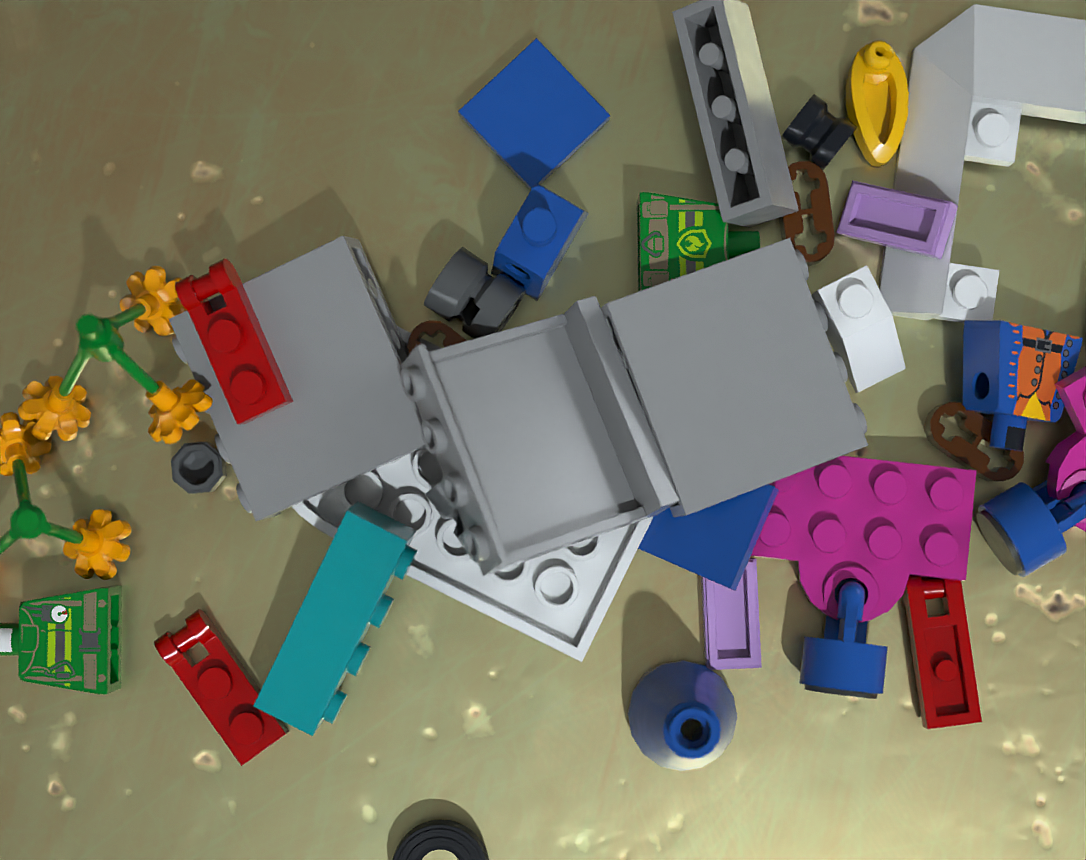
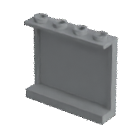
M596 296L576 301L564 314L427 352L425 344L418 345L401 364L403 390L407 398L412 402L415 401L423 421L421 432L424 444L431 454H436L444 475L442 478L444 495L449 505L458 510L465 528L463 532L465 549L470 559L475 563L478 562L483 576L658 515L680 501Z

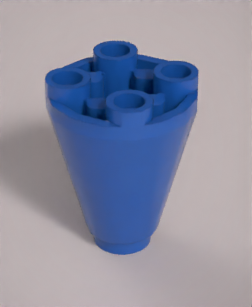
M681 660L661 664L643 674L632 692L628 719L631 735L645 756L661 767L685 771L703 768L722 755L733 739L737 712L734 696L721 676L705 665ZM687 719H697L701 722L702 726L694 731L691 740H689L686 735L681 734V725Z

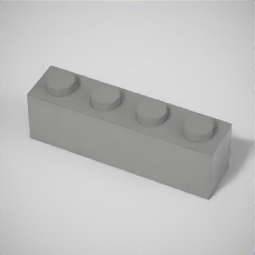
M699 0L673 11L722 221L745 227H753L799 211L748 4L740 0Z

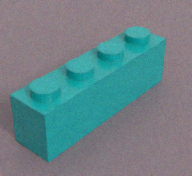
M359 501L346 511L253 707L311 736L315 734L324 720L331 724L334 723L348 695L339 690L347 673L356 677L371 648L362 643L370 625L377 628L381 627L394 601V598L386 595V592L394 576L401 580L405 578L418 552L417 549L409 546L417 530Z

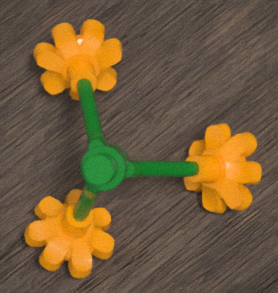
M161 266L150 267L145 276L139 271L134 272L126 282L132 294L125 295L120 300L121 313L106 318L85 314L78 319L76 323L80 341L78 352L64 379L59 376H50L46 380L45 386L37 381H32L22 391V395L26 400L19 405L18 414L23 420H37L32 429V434L35 438L46 441L51 436L53 430H57L60 439L71 441L76 438L78 427L86 428L89 425L91 411L81 405L86 400L87 392L81 385L75 384L87 361L93 357L101 362L114 360L146 390L145 396L153 403L148 412L153 419L148 428V433L155 442L163 440L165 444L176 443L181 439L183 433L181 426L185 430H190L198 423L200 417L195 412L208 410L213 402L212 397L203 392L205 386L195 379H190L182 388L178 386L171 390L163 381L155 382L123 351L124 340L118 332L119 327L134 320V327L140 332H149L154 328V331L159 336L173 334L174 330L169 319L187 311L181 302L178 301L175 291V282L182 280L180 277H176L166 283V272Z
M8 412L0 417L2 426L0 428V474L4 476L14 475L19 507L11 516V529L0 538V555L19 538L34 539L43 533L67 541L63 546L64 555L70 559H76L74 571L82 578L90 579L94 572L102 580L113 578L116 575L117 569L112 560L125 562L130 555V547L119 542L130 535V524L125 520L111 522L112 514L109 510L105 509L94 510L90 520L78 519L73 525V530L48 522L44 512L39 507L32 505L27 473L33 474L40 469L41 460L38 456L50 452L52 438L50 436L46 441H42L33 436L32 429L37 422L36 419L24 420L23 424H20L17 413Z

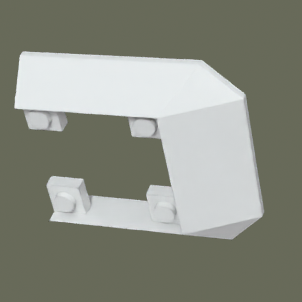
M974 4L915 47L911 54L907 82L909 92L908 117L903 138L898 147L892 189L950 201L958 206L964 160L1006 167L1015 162L1021 115L1086 124V20ZM957 211L942 259L884 246L878 288L893 316L926 321L940 319L960 323L965 321L993 320L999 270L950 263Z

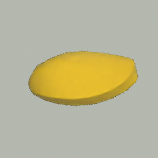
M877 40L862 47L855 55L848 72L845 93L849 121L857 126L853 132L856 142L869 164L881 167L894 157L902 141L908 117L909 92L906 75L898 56L890 44Z

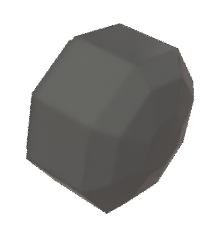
M210 442L184 443L171 459L172 479L188 494L214 492L227 477L226 461L221 457L218 449Z

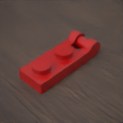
M225 258L210 265L209 273L196 278L190 275L175 282L177 297L183 307L189 312L237 425L251 422L293 402L243 284L232 263ZM220 292L227 306L214 312L208 297Z
M909 575L902 599L906 608L922 725L926 729H935L982 722L962 583L958 580L933 577L921 578L920 576ZM941 598L944 613L928 616L925 600Z
M198 609L185 619L186 625L174 634L167 631L154 641V645L163 660L173 668L242 766L287 734L289 730L283 721L253 707L261 690L205 612ZM200 642L206 648L209 655L195 664L187 650Z

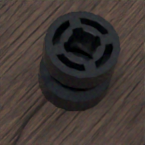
M813 94L782 134L781 138L792 147L801 146L810 154V161L824 170L857 126L845 117L836 118L828 112L827 103Z

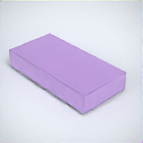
M852 181L836 233L844 237L942 259L958 206L950 201Z
M750 558L736 591L701 576L705 666L710 670L762 668L756 558Z

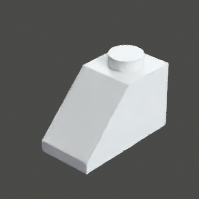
M867 265L820 288L812 294L813 300L818 301L826 313L828 319L826 335L834 351L843 359L848 379L856 393L906 369L893 315Z

